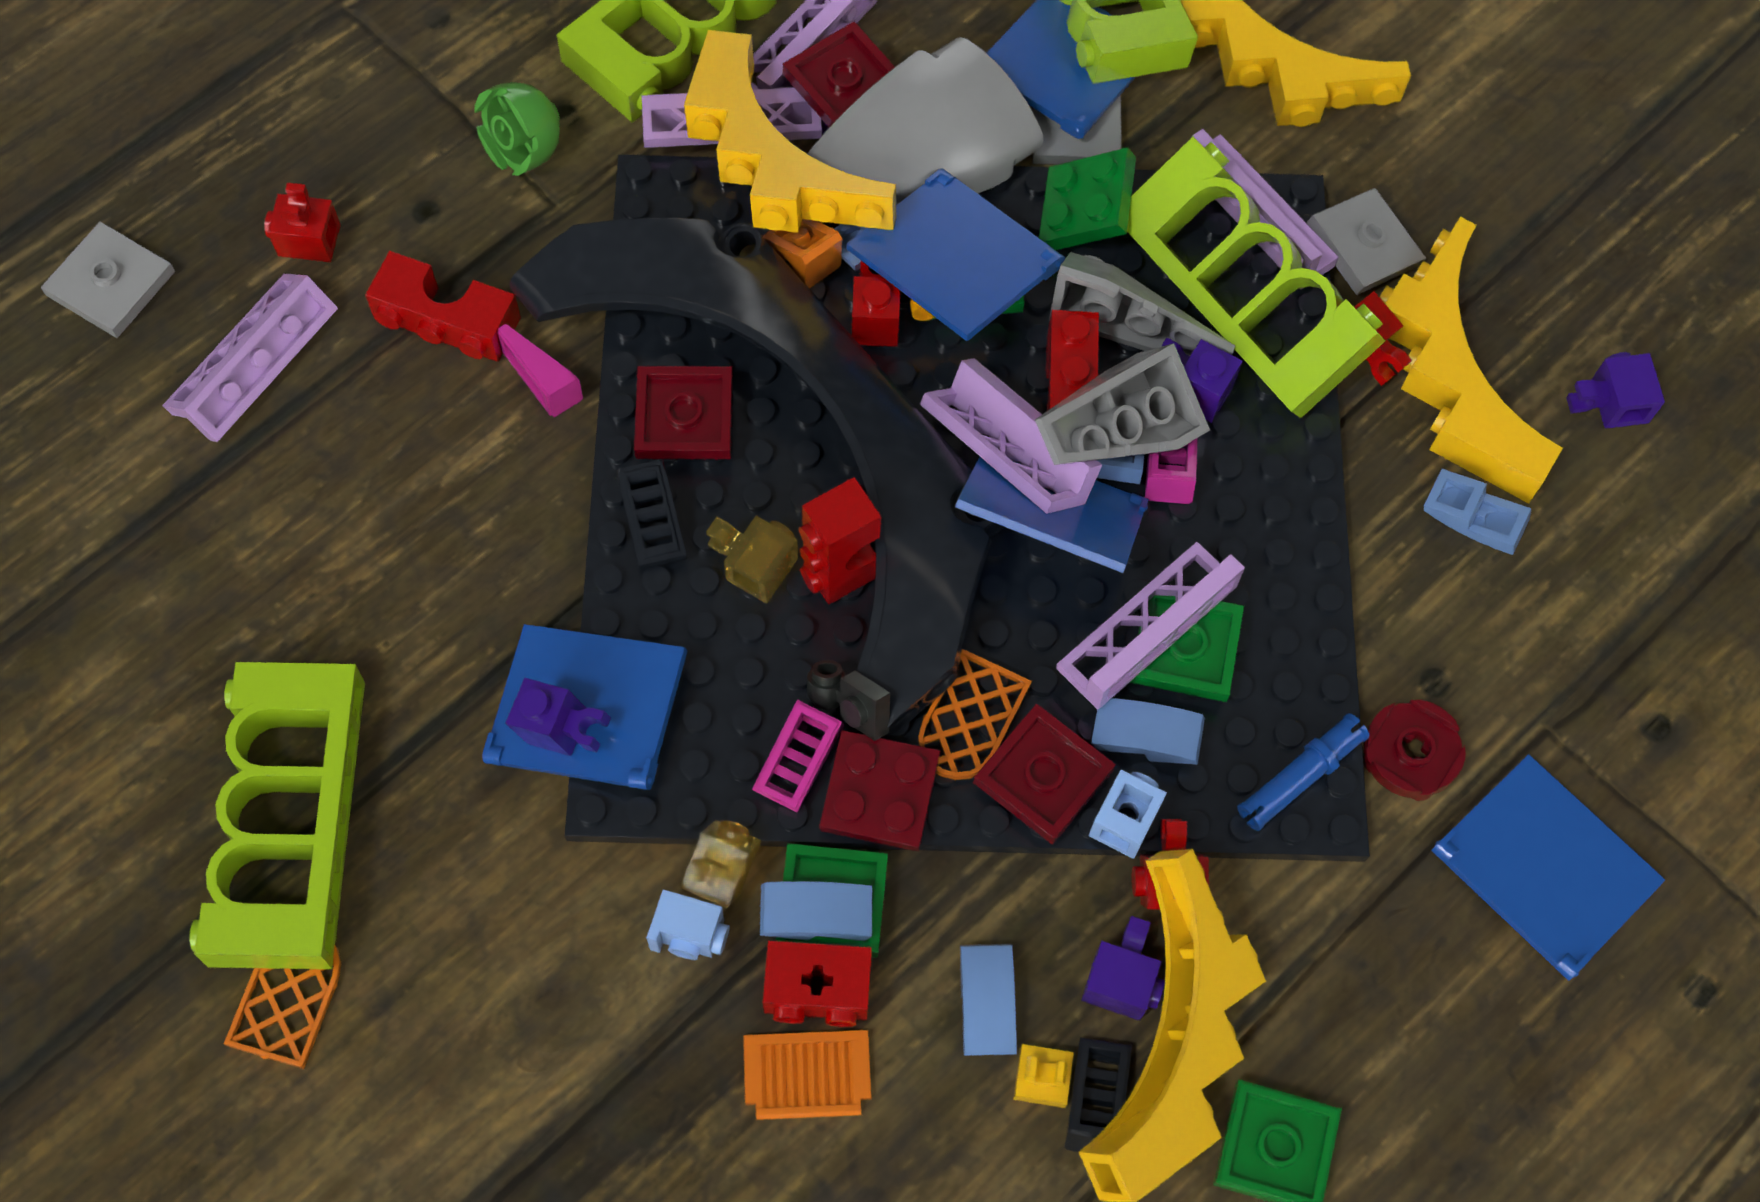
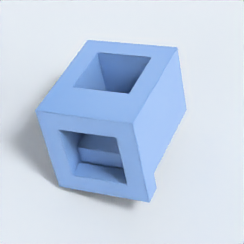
M1120 770L1094 820L1089 837L1134 859L1167 792L1159 789L1157 782L1147 775L1139 772L1129 774ZM1123 808L1133 810L1136 814V819L1134 820L1120 813L1119 810Z
M663 890L646 939L650 950L660 953L663 944L669 945L668 951L685 959L697 960L699 954L712 958L713 953L722 954L727 942L730 925L723 924L724 915L721 906Z

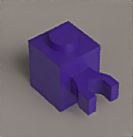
M1166 337L1162 346L1174 343L1204 417L1212 423L1233 389L1243 361L1202 339L1191 356H1189L1177 342Z
M1621 352L1605 358L1592 379L1577 381L1574 385L1576 393H1569L1566 397L1571 414L1599 408L1605 429L1649 424L1665 403L1650 353L1631 355L1628 352Z
M524 677L505 724L527 744L571 756L576 743L585 750L597 753L600 743L594 737L587 736L586 730L595 723L608 727L611 717L603 710L586 708L568 689Z
M1131 916L1129 923L1126 925L1120 947L1101 941L1095 954L1081 1001L1138 1021L1145 1014L1147 1007L1157 1009L1165 985V980L1157 977L1161 961L1141 954L1151 922Z

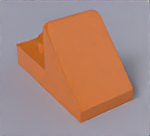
M802 219L799 233L770 230L763 235V238L781 258L789 261L794 272L808 288L817 284L841 265L842 237L839 231L818 221Z

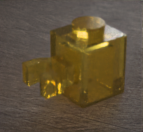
M755 516L742 534L728 522L716 517L706 531L707 536L711 537L708 547L723 555H727L724 560L726 580L766 604L798 560V540L788 527L777 521L769 523Z
M715 820L701 833L681 888L728 908L741 895L762 840L749 835V830L739 823L729 820L721 822Z

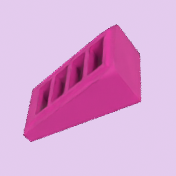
M507 324L498 328V336L503 354L550 416L556 417L582 400L580 380L576 375Z
M1198 438L1183 446L1186 449L1180 448L1173 451L1148 454L1145 498L1149 499L1148 501L1190 504L1193 501L1196 485ZM1159 463L1180 464V465H1185V466L1166 465V464H1159Z
M797 700L752 790L798 813L844 726L843 722ZM802 721L824 731L825 734L820 741L798 730ZM794 738L816 749L813 758L788 747L792 739ZM785 756L807 767L805 774L801 776L779 765L782 757ZM775 773L797 784L798 787L795 793L792 794L770 783L769 781Z

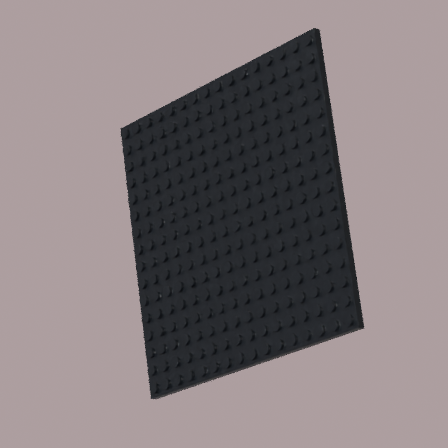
M618 154L613 220L639 218L708 220L719 235H721L737 223L744 222L753 225L750 201L752 186L720 182L717 157ZM1013 166V172L1009 179L978 194L1039 238L1049 167ZM1135 169L1132 195L1158 170ZM1258 173L1305 223H1307L1312 215L1326 210L1323 175ZM1213 200L1167 244L1192 271L1232 233L1238 223L1216 200ZM820 222L833 229L840 225L836 223ZM757 228L762 236L770 231L769 229ZM1128 232L1124 235L1056 250L1065 259L1072 252L1082 256H1095L1104 263L1116 266L1223 337ZM752 244L744 247L739 257L751 254L756 245ZM1255 244L1244 252L1207 288L1234 317L1276 277L1281 268L1258 244ZM841 257L840 267L809 289L852 336L854 276H860V269L855 271ZM783 259V260L790 266V268L792 269V267H791L789 261ZM869 267L871 273L879 275L877 272H875L872 268ZM1329 270L1328 272H1326L1325 274L1322 275V276H1324L1325 278H1327L1329 281H1330V270ZM1058 271L1046 281L1043 279L1024 295L1025 304L1022 313L1000 314L968 341L964 340L938 319L926 321L914 319L910 307L912 299L900 291L898 347L860 345L972 470L980 456L920 405L924 393L951 388L961 361L975 358L1041 414L1047 412L1049 378H1046L1047 334ZM1311 286L1304 287L1303 289L1299 288L1286 297L1249 332L1276 363L1322 320L1327 307L1324 291L1321 288ZM606 310L581 632L685 647L688 651L657 760L658 768L652 788L644 790L569 777L565 823L566 841L787 847L788 843L845 849L908 850L820 831L819 825L841 732L798 813L752 790L797 700L842 721L844 724L843 731L863 734L840 718V705L830 710L819 709L813 705L812 700L807 695V674L815 663L822 660H832L839 663L846 672V675L855 670L857 671L869 633L875 598V579L828 605L820 591L815 594L810 591L801 575L800 568L804 567V561L799 550L803 547L799 527L803 526L802 505L853 477L856 478L865 493L866 489L852 450L834 417L819 397L790 368L761 347L733 332L693 318L655 311ZM1099 337L1098 376L1129 357L1144 352V350ZM1234 349L1232 355L1243 362L1230 394L1212 423L1207 421L1210 431L1198 437L1196 485L1193 501L1190 504L1148 501V508L1143 514L1123 573L1007 527H1004L997 536L990 538L992 543L976 589L962 649L1032 681L1002 743L1037 703L1093 746L1091 742L1097 709L1056 669L1057 663L1196 542L1219 563L1231 554L1245 567L1237 587L1222 600L1223 602L1244 606L1230 696L1227 702L1129 682L1112 698L1160 704L1203 714L1205 721L1198 765L1152 762L1147 759L1145 754L1099 751L1116 764L1115 769L1053 845L973 783L974 777L953 780L941 777L936 773L920 850L1127 856L1089 837L1094 820L1120 770H1123L1129 774L1139 772L1147 775L1157 782L1159 789L1167 792L1136 856H1140V854H1156L1162 851L1160 819H1182L1187 821L1186 849H1193L1194 853H1200L1209 858L1365 862L1370 857L1362 743L1339 761L1340 766L1334 772L1320 777L1267 822L1260 831H1255L1247 824L1256 815V811L1242 819L1237 810V806L1240 803L1245 802L1303 753L1306 744L1314 738L1319 739L1341 721L1347 713L1353 714L1360 720L1338 385L1300 418L1285 406ZM638 366H732L731 459H661L664 462L687 559L640 569L616 473L619 468L658 460L635 458L634 442ZM949 405L950 408L958 410L953 405ZM1144 454L1140 484L1096 478V480L1127 493H1134L1145 497L1148 454ZM1159 463V464H1166V465L1185 466V465H1180V464ZM662 499L635 505V509L663 504ZM974 514L970 516V519L975 522L986 520ZM667 518L642 523L639 526L640 529L668 523ZM667 536L645 541L644 547L649 548L673 542L672 537ZM873 541V542H871V543H869V544L872 546V548H873L874 551L876 552V549H875V541ZM1194 560L1183 570V586H1195L1208 572ZM1175 578L1167 585H1175ZM1141 608L1138 609L1133 615L1141 616ZM1120 625L1113 631V647H1126L1138 636L1139 626ZM1106 638L1097 646L1106 647ZM1085 656L1074 667L1089 680L1106 664V657ZM962 661L958 665L956 678L966 675ZM969 661L973 673L986 669ZM992 675L975 679L981 695L998 690ZM999 675L1004 687L1017 684ZM969 682L953 686L958 702L975 697ZM1022 689L1007 694L1012 709ZM945 690L937 708L952 704L947 690ZM1000 696L984 701L989 717L1006 712ZM932 703L900 730L889 736L884 735L881 738L919 746L918 736L923 717L927 714ZM977 703L960 708L966 724L983 719ZM955 711L938 715L943 731L960 726ZM930 719L926 727L924 737L937 733L932 719ZM1007 719L992 723L997 738ZM802 721L798 730L820 741L825 734L824 731ZM1361 722L1351 729L1352 733L1361 727ZM986 725L969 730L974 746L991 741ZM963 733L946 737L951 753L968 748ZM794 738L788 746L810 758H813L816 749ZM939 740L924 744L926 748L940 750V757L945 755ZM992 748L977 752L981 764L989 756ZM971 755L954 760L958 772L970 771L975 768ZM785 756L782 757L779 765L801 776L807 770V767ZM947 762L938 765L942 769L950 771ZM775 773L769 781L792 794L795 793L798 787L797 784ZM1129 808L1119 810L1120 813L1134 820L1136 819V814L1133 810Z

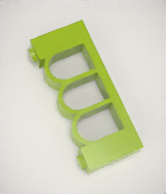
M600 0L557 34L561 62L633 123L642 115V95L663 94L664 89L673 88L686 79L693 65L692 54L700 55L708 30L735 33L736 19L744 21L758 19L769 13L777 0H706L720 13L712 19L704 21L685 18L664 0ZM643 17L677 47L674 51L663 56H647L635 50L619 35Z
M1060 0L1064 4L1071 6L1067 19L1068 31L1077 42L1076 55L1079 65L1086 68L1093 84L1188 68L1198 35L1180 0H1138L1143 12L1119 16L1104 15L1092 8L1137 0Z
M1193 136L1131 196L1127 232L1227 341L1235 345V351L1292 413L1302 418L1386 341L1376 331L1383 323L1364 303L1356 309L1347 299L1343 300L1337 288L1315 270L1302 268L1301 254L1294 242L1274 225L1260 222L1259 209L1253 199L1239 185L1232 181V176L1223 168L1230 162L1227 157L1212 142L1203 147ZM1222 197L1238 199L1241 214L1237 226L1227 238L1191 271L1169 247L1167 242L1213 200ZM1266 241L1279 243L1283 251L1281 270L1265 288L1233 317L1207 287L1255 244ZM1309 286L1321 288L1326 295L1327 302L1324 317L1310 333L1276 363L1249 332L1294 291Z
M235 663L233 679H228L225 685V705L235 716L229 724L225 742L226 752L239 773L233 775L221 788L216 801L217 820L230 841L221 845L210 859L206 871L207 889L215 903H201L199 920L195 919L190 929V947L192 951H195L194 954L208 968L332 969L334 945L365 682L356 664ZM278 727L328 728L323 767L260 766L248 762V751L256 737L268 729ZM271 792L320 793L315 835L252 834L240 831L238 820L245 805L260 794ZM262 859L312 860L306 905L243 904L230 900L229 887L237 871L251 861Z

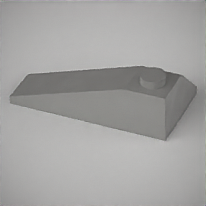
M1072 252L1068 254L1060 266L1051 312L1052 310L1099 312V337L1144 351L1162 347L1167 337L1177 342L1189 356H1191L1202 339L1231 355L1233 354L1235 345L1116 266L1104 263L1095 256H1082Z
M1174 343L1140 352L1106 370L1035 419L1054 465L1178 450L1210 431Z

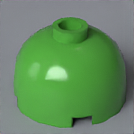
M518 82L503 83L479 94L475 103V113L482 111L483 124L476 128L486 153L496 166L504 170L509 165L514 170L512 175L519 176L550 159L559 143L560 123L557 108L545 94L533 85Z

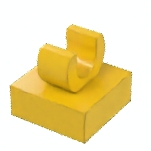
M1022 1044L1013 1100L1065 1108L1068 1102L1074 1052Z

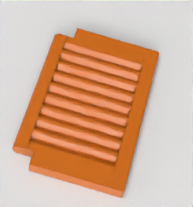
M868 1030L744 1035L745 1105H756V1120L861 1115V1100H871Z

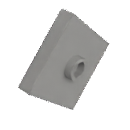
M1120 96L1082 139L1071 136L1060 129V124L1032 108V112L1043 133L1042 147L1032 153V164L1058 165L1121 149Z
M1375 188L1312 215L1306 223L1338 256L1335 266L1356 295L1418 267L1426 259Z
M99 222L41 286V289L47 297L118 338L175 273V270L168 261Z

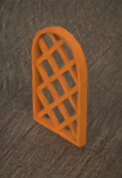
M962 649L960 661H962L966 675L956 678L950 687L946 689L952 704L937 708L944 692L932 702L927 714L923 717L918 736V744L921 747H925L924 744L933 741H940L945 755L939 758L938 765L947 762L950 771L938 766L936 773L941 777L953 780L974 777L997 751L1032 683L1031 680L965 649ZM969 661L986 669L973 673ZM992 675L998 690L981 695L975 679ZM999 675L1017 684L1004 687ZM969 682L975 697L958 702L953 686ZM1022 689L1012 709L1007 694ZM1000 696L1006 712L989 717L984 701ZM977 703L983 719L966 724L960 708ZM955 711L960 726L943 731L938 715ZM930 719H932L937 733L924 737L926 727ZM1007 719L997 738L992 723ZM986 725L991 741L974 746L969 730ZM963 733L968 748L951 753L946 737ZM992 748L989 756L981 764L977 752ZM971 755L975 768L970 771L958 772L954 760Z
M334 945V967L329 985H327L322 971L326 969H310L296 977L291 969H284L289 981L271 989L264 974L274 968H254L224 1045L258 1055L263 1059H271L304 1069L339 981L342 964L338 948ZM316 975L323 991L305 999L298 984ZM259 979L265 993L250 1000ZM292 987L299 1003L281 1012L274 996ZM323 999L314 1020L308 1006ZM269 1000L275 1015L257 1024L250 1008ZM303 1010L309 1025L291 1034L284 1018ZM245 1013L251 1028L236 1035ZM278 1022L285 1038L267 1047L261 1030ZM254 1034L261 1049L238 1042ZM309 1034L303 1052L300 1054L295 1040ZM289 1045L295 1060L272 1052Z

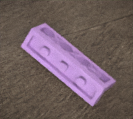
M806 0L753 54L754 73H761L757 76V85L751 83L752 89L794 88L783 75L782 63L853 21L857 23L877 3V0ZM808 17H814L812 21L803 29V22ZM788 44L776 57V50L781 45Z
M795 88L753 90L755 98L765 116L787 140L821 138V118ZM687 93L642 95L645 148L718 144L719 141L688 138L684 110Z
M1201 129L1192 135L1203 147L1212 142L1227 157L1230 162L1223 168L1232 176V181L1239 185L1253 199L1259 209L1260 222L1274 225L1294 242L1301 254L1302 268L1315 270L1323 275L1335 267L1338 256L1221 134L1212 139ZM1231 197L1215 199L1238 223L1241 214L1238 199ZM1270 241L1257 243L1281 268L1283 251L1280 244Z
M283 274L162 406L171 415L187 418L210 441L218 442L333 315L338 307L308 275Z
M975 358L961 361L951 388L924 393L920 403L923 408L1046 514L1086 503L1102 464L1097 460L1054 465L1035 422V419L1042 414ZM949 405H953L958 410L950 408ZM1044 488L1050 489L1054 491L1056 494L1051 495Z
M1196 542L1059 661L1056 669L1099 710L1237 587L1245 567L1231 554L1219 563ZM1194 560L1208 572L1195 586H1183V570ZM1175 578V585H1167ZM1154 595L1175 596V603L1160 617L1148 616V601ZM1141 608V616H1134L1133 614ZM1120 625L1141 626V633L1126 647H1113V631ZM1106 638V647L1097 646ZM1085 656L1106 657V664L1089 680L1074 667Z

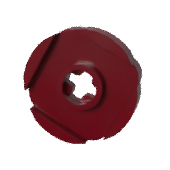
M1411 700L1409 703H1399L1397 705L1393 703L1384 707L1367 728L1369 738L1363 742V765L1368 772L1372 773L1378 783L1392 793L1412 798L1416 801H1424L1432 795L1445 790L1463 768L1466 750L1465 745L1462 747V740L1458 734L1460 728L1455 719L1446 710L1429 701ZM1414 738L1421 741L1423 744L1420 750L1426 757L1423 759L1420 757L1414 759L1409 757L1405 753L1406 749L1402 746V741L1409 744Z

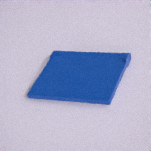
M1037 0L986 54L1010 77L1029 106L1060 124V129L1071 136L1082 139L1136 77L1093 84L1086 68L1079 65L1076 55L1077 42L1068 31L1067 19L1071 6L1064 4L1060 0ZM1100 7L1092 8L1098 13L1113 16Z
M943 168L933 173L925 180V184L896 205V221L893 230L866 228L847 243V250L966 341L981 331L1043 279L1046 281L1056 273L1065 260L1063 255Z
M979 457L955 507L1123 573L1143 514L1148 508L1147 503L1149 499L1134 493H1127L1096 480L1084 505L1046 514L984 459ZM1044 488L1051 495L1056 494L1054 491Z
M524 624L492 731L488 733L483 749V762L650 790L657 772V760L688 650L680 646ZM524 677L568 689L586 708L603 710L611 717L608 727L595 723L586 730L587 736L594 737L600 743L597 753L585 750L578 743H576L571 756L527 744L505 724Z
M1529 754L1442 840L1436 841L1435 847L1431 850L1568 981L1579 975V971L1665 881L1658 872Z

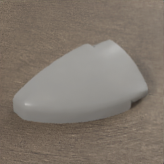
M960 37L932 54L923 50L917 51L896 66L854 102L821 136L807 154L828 166L870 180L896 184L897 205L925 184V180L941 168L977 194L993 188L1011 177L1014 165L1042 147L1043 133L1028 103L1004 70L981 48L968 39Z

